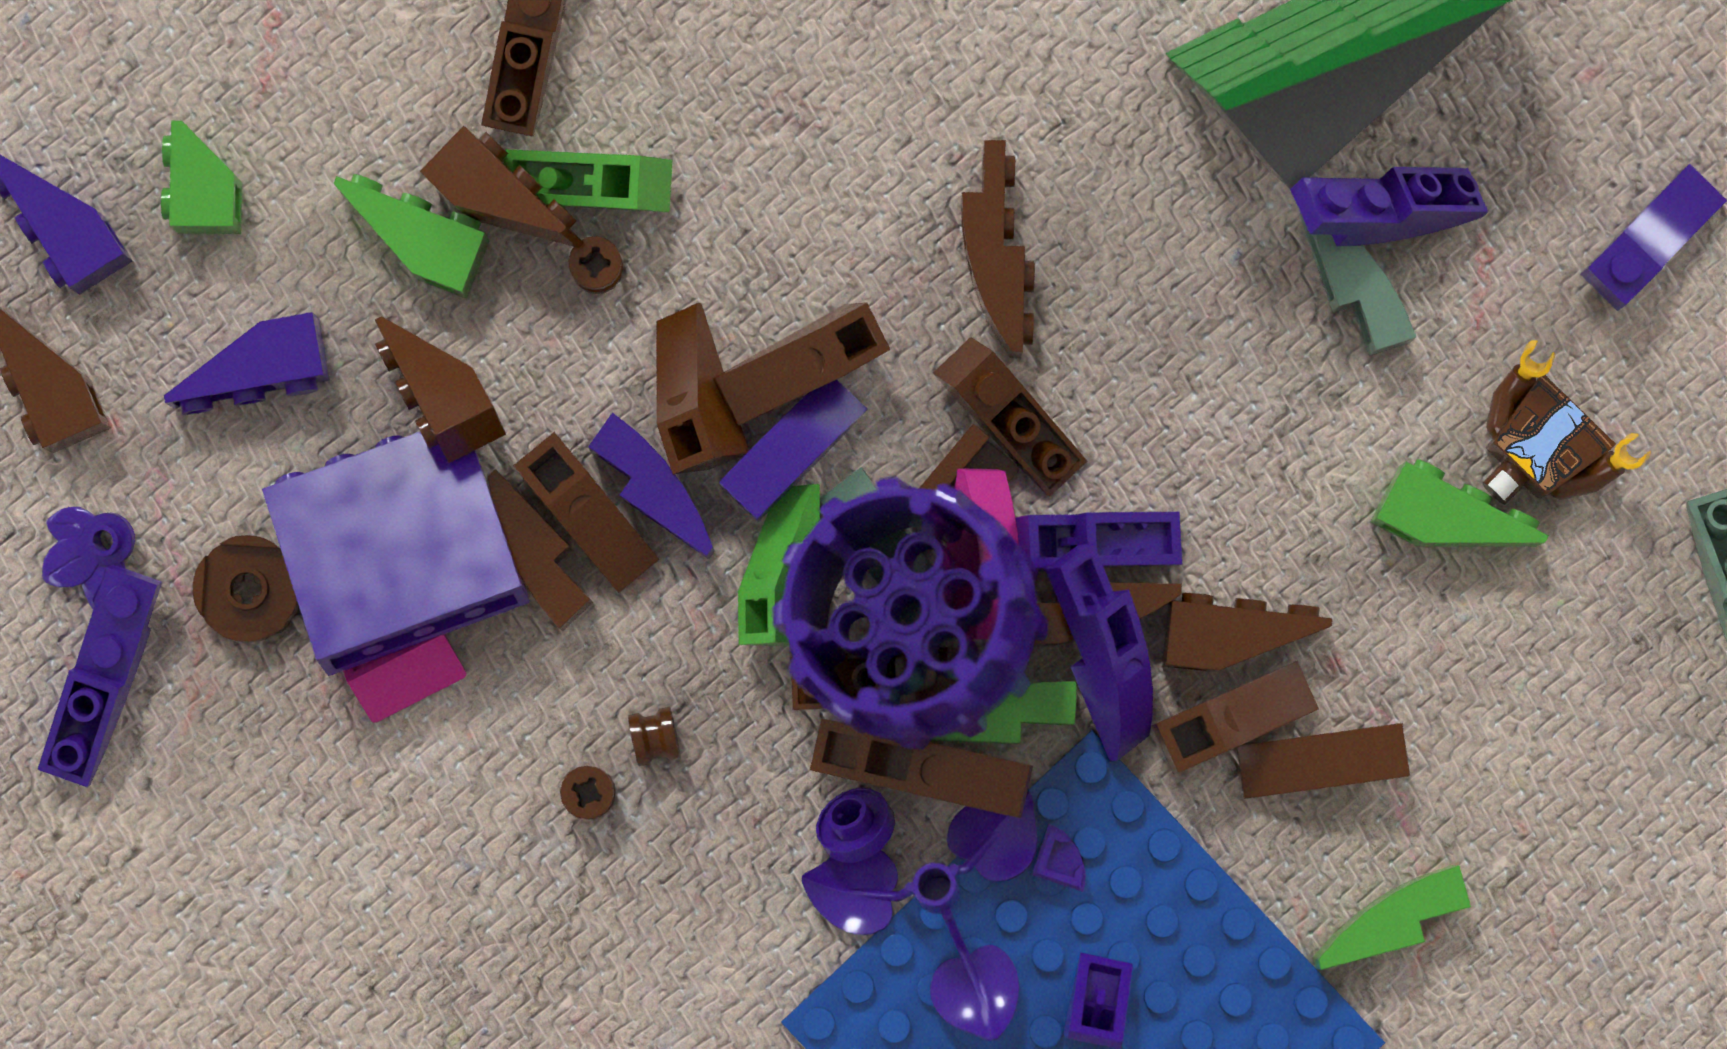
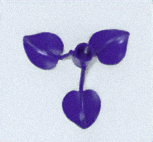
M1027 791L1022 818L965 806L953 818L948 828L946 840L950 851L955 856L966 860L965 863L962 865L951 864L949 867L940 863L926 864L916 872L913 882H908L905 888L899 891H894L899 879L897 868L892 859L882 850L872 857L856 863H842L830 857L821 865L802 875L803 887L817 911L835 927L850 934L864 936L884 930L890 924L893 916L891 901L900 902L911 895L916 896L921 907L927 912L941 914L960 958L944 961L933 975L930 995L936 1011L953 1027L987 1041L997 1040L1005 1032L1014 1017L1019 999V978L1014 963L1003 950L994 945L982 946L969 954L951 910L956 906L960 897V889L956 880L958 876L967 874L976 867L983 878L989 881L1003 882L1014 879L1024 873L1034 860L1038 836L1034 815V802L1029 791Z

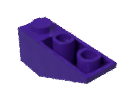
M0 155V195L4 200L12 196L22 213L15 216V220L32 244L39 240L49 255L47 259L42 261L43 265L59 288L67 284L70 289L80 295L133 262L105 216L95 208Z
M313 312L258 322L164 395L165 403L174 409L181 408L182 415H193L212 411V402L233 398L234 405L240 406L265 401V392L285 389L287 396H298L318 391L317 383L330 381L320 319Z

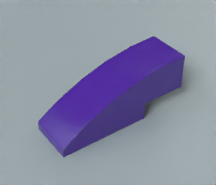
M837 379L807 393L718 482L720 487L759 522L794 485L796 486L868 409Z
M612 412L588 448L593 454L630 479L620 493V497L709 560L715 550L703 520L685 487L677 476L672 474L671 468L659 453L637 431Z

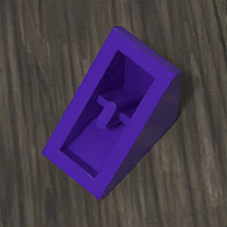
M1080 953L1063 1031L1065 1037L1121 1049L1133 968L1132 963Z

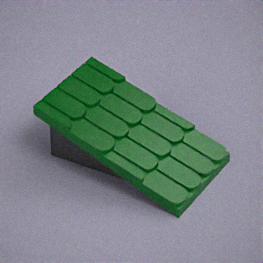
M1290 0L1245 23L1237 18L1165 54L1194 83L1265 167L1291 189L1302 177H1311L1502 6L1513 0Z

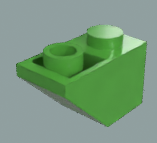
M171 121V135H164L162 140L164 167H170V188H163L161 193L162 218L169 220V226L178 234H241L242 181L183 121Z

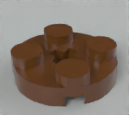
M251 535L228 538L214 548L208 556H205L195 571L193 579L195 606L206 623L214 631L227 639L245 643L266 640L286 630L299 608L281 548L265 538ZM245 574H253L254 583L262 585L261 594L253 596L251 604H243L242 596L234 594L233 591L234 584L243 583Z

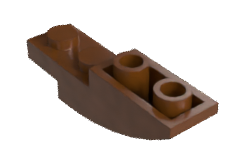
M508 0L505 18L500 24L481 126L534 136L553 64L566 0Z
M984 140L982 192H962L961 224L965 256L972 285L994 335L1010 358H1021L1023 345H1033L1034 314L1024 313V292H1034L1035 261L1025 260V246H1004V239H1014V208H1004L1005 187H1015V155H1005L1006 140Z
M821 718L810 771L1016 818H1022L1033 769L1031 765L931 742L924 749L906 748L893 740L879 738L868 733L861 734L845 723Z

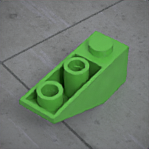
M353 174L351 181L336 176L333 184L418 281L467 299L490 241L485 232L479 231L481 222L454 211L451 212L449 219L430 212L432 207L430 202L408 193H402L400 200L381 193L382 184L358 174Z
M1419 459L1416 460L1414 465L1404 462L1398 467L1370 521L1372 524L1417 547H1537L1544 544L1549 537L1547 534L1537 530L1540 522L1535 518L1516 509H1511L1509 514L1489 505L1492 497L1487 493L1468 484H1464L1460 490L1442 480L1445 475L1442 470Z
M820 484L793 486L768 512L738 590L739 645L789 646L788 638L773 626L772 608L784 597L789 568L782 562L788 545L802 543L820 521Z

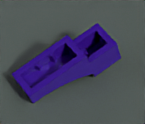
M1688 164L1580 275L1619 311L1663 269L1666 263L1726 203L1727 199L1691 164Z
M1085 512L1068 515H1025L1015 517L1019 546L1031 557L1037 571H1046L1047 567L1076 546L1094 543L1104 568L1182 565L1180 512Z

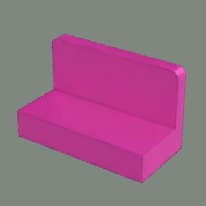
M446 634L343 671L348 685L373 723L379 722L452 685L467 675Z

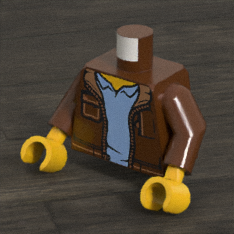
M1532 340L1526 344L1520 357V364L1515 365L1493 392L1486 428L1492 439L1486 448L1501 464L1482 484L1503 505H1506L1524 486L1538 499L1548 494L1559 500H1565L1596 493L1624 474L1625 469L1639 468L1651 456V451H1648L1641 458L1631 457L1627 452V444L1637 438L1639 434H1628L1616 445L1606 433L1546 376L1554 362L1555 353L1553 352L1544 363L1534 362L1529 354L1536 347L1537 340ZM1616 445L1614 452L1610 451Z

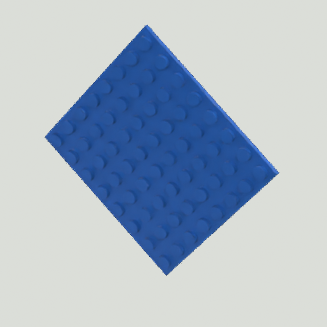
M1093 730L1028 789L1032 794L1038 842L1034 860L1026 871L1014 879L994 882L983 878L976 867H974L969 873L956 878L960 889V897L951 912L969 954L982 946L994 945L1010 957L1017 970L1019 978L1017 1008L1008 1028L997 1040L987 1041L976 1035L959 1030L947 1023L936 1011L930 995L933 975L944 961L960 958L942 915L927 912L921 907L916 896L892 917L890 924L884 930L875 933L781 1021L805 1049H1115L1069 1039L1063 1035L1080 953H1086L1133 964L1121 1049H1379L1385 1044L1380 1036L1120 759L1118 761L1109 760L1101 739ZM1048 824L1064 831L1078 847L1086 871L1083 892L1031 875ZM956 857L947 867L951 864L962 865L966 860Z

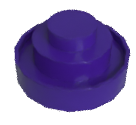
M854 788L836 796L821 811L816 824L817 838L831 858L842 863H856L868 859L882 850L892 836L895 827V816L881 793L871 788Z

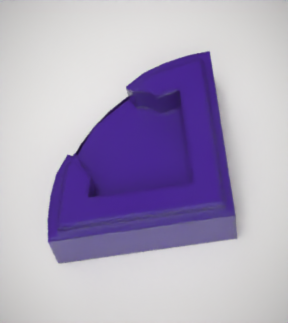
M1048 824L1031 875L1083 892L1086 871L1078 847L1064 831Z

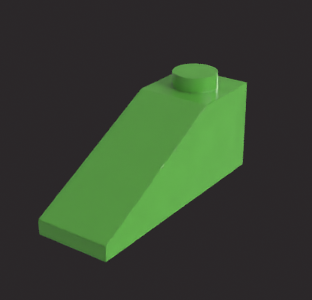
M505 149L509 154L504 158V163L512 171L519 165L522 166L543 187L536 195L546 205L555 199L561 206L668 213L670 211L673 163L671 159L640 155Z

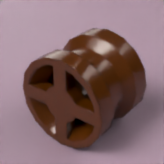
M599 236L586 237L582 239L584 243L579 248L573 247L568 259L569 271L576 284L585 292L593 294L607 293L614 289L622 278L624 269L621 255L616 246L608 239Z
M670 706L660 708L652 716L644 717L639 713L628 715L638 767L649 765L653 758L665 756L669 760L681 758Z
M582 766L575 768L567 774L562 781L560 795L561 801L569 813L582 819H594L606 814L613 806L616 789L608 773L600 768Z

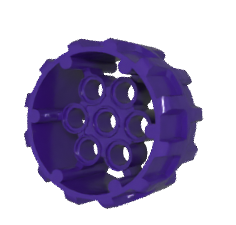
M896 476L879 479L876 482L877 491L863 494L847 502L833 497L821 506L819 510L825 517L815 525L802 543L788 545L782 562L789 568L786 579L784 597L773 606L772 617L773 626L788 638L790 651L793 656L789 665L790 675L798 686L813 695L824 708L843 723L861 734L868 733L879 738L893 740L906 748L924 749L932 738L945 736L956 731L969 738L986 731L987 716L1000 706L1010 694L1021 698L1031 685L1025 670L1033 651L1035 640L1043 641L1047 637L1048 620L1039 610L1036 601L1033 581L1037 580L1038 571L1033 560L996 518L979 507L961 490L947 484L938 485L936 490L920 489L909 486ZM922 526L921 532L909 534L899 542L894 558L889 559L880 551L868 548L892 533ZM962 531L982 539L992 559L985 561L980 567V576L983 580L980 581L970 571L960 568L954 569L955 562L952 553L942 544L943 539L949 543L957 542L962 536ZM925 550H935L936 561L933 567L924 573H915L914 562L917 556ZM874 566H883L884 577L881 583L875 588L864 589L863 578L867 570ZM844 576L845 584L855 594L854 600L845 602L836 608L831 615L829 628H827L831 601L841 578ZM963 586H972L974 588V597L970 605L961 610H954L952 608L954 593ZM999 598L998 614L991 639L978 660V647L973 638L967 634L968 627L976 626L983 622L990 614L992 600ZM912 602H920L922 614L919 620L912 625L902 626L900 615L903 608ZM860 618H868L870 629L866 637L858 642H851L849 639L851 625ZM952 638L959 639L960 650L957 657L951 662L940 663L938 660V650L942 643ZM844 649L853 656L862 659L867 658L869 675L880 685L878 691L872 688H865L859 692L857 700H854L847 692L834 669V665H839L844 661ZM906 654L908 667L905 673L896 679H888L886 668L889 661L894 656ZM933 669L948 679H960L958 683L933 698L919 703L899 706L901 695L911 694L923 685L927 670Z

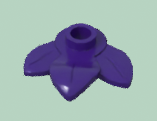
M66 507L54 513L46 521L49 531L58 542L49 549L44 558L42 578L46 583L55 587H75L81 584L86 599L93 609L106 568L111 564L125 568L124 561L131 555L134 549L135 533L131 524L119 514L107 512L95 516L82 507ZM104 530L109 532L113 539L110 549L105 548L101 542V533Z

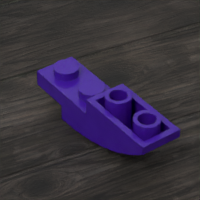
M1392 167L1380 179L1302 177L1290 189L1310 235H1332L1336 246L1370 245L1414 238L1480 219L1489 212L1479 192V186L1468 168Z
M1094 543L1076 546L1045 570L1082 656L1080 660L1070 666L1109 760L1118 761L1150 736L1153 717L1151 666L1140 619L1129 590L1113 591Z
M114 564L106 568L76 665L68 672L37 770L87 788L91 785L120 718L152 629L148 625L162 581Z

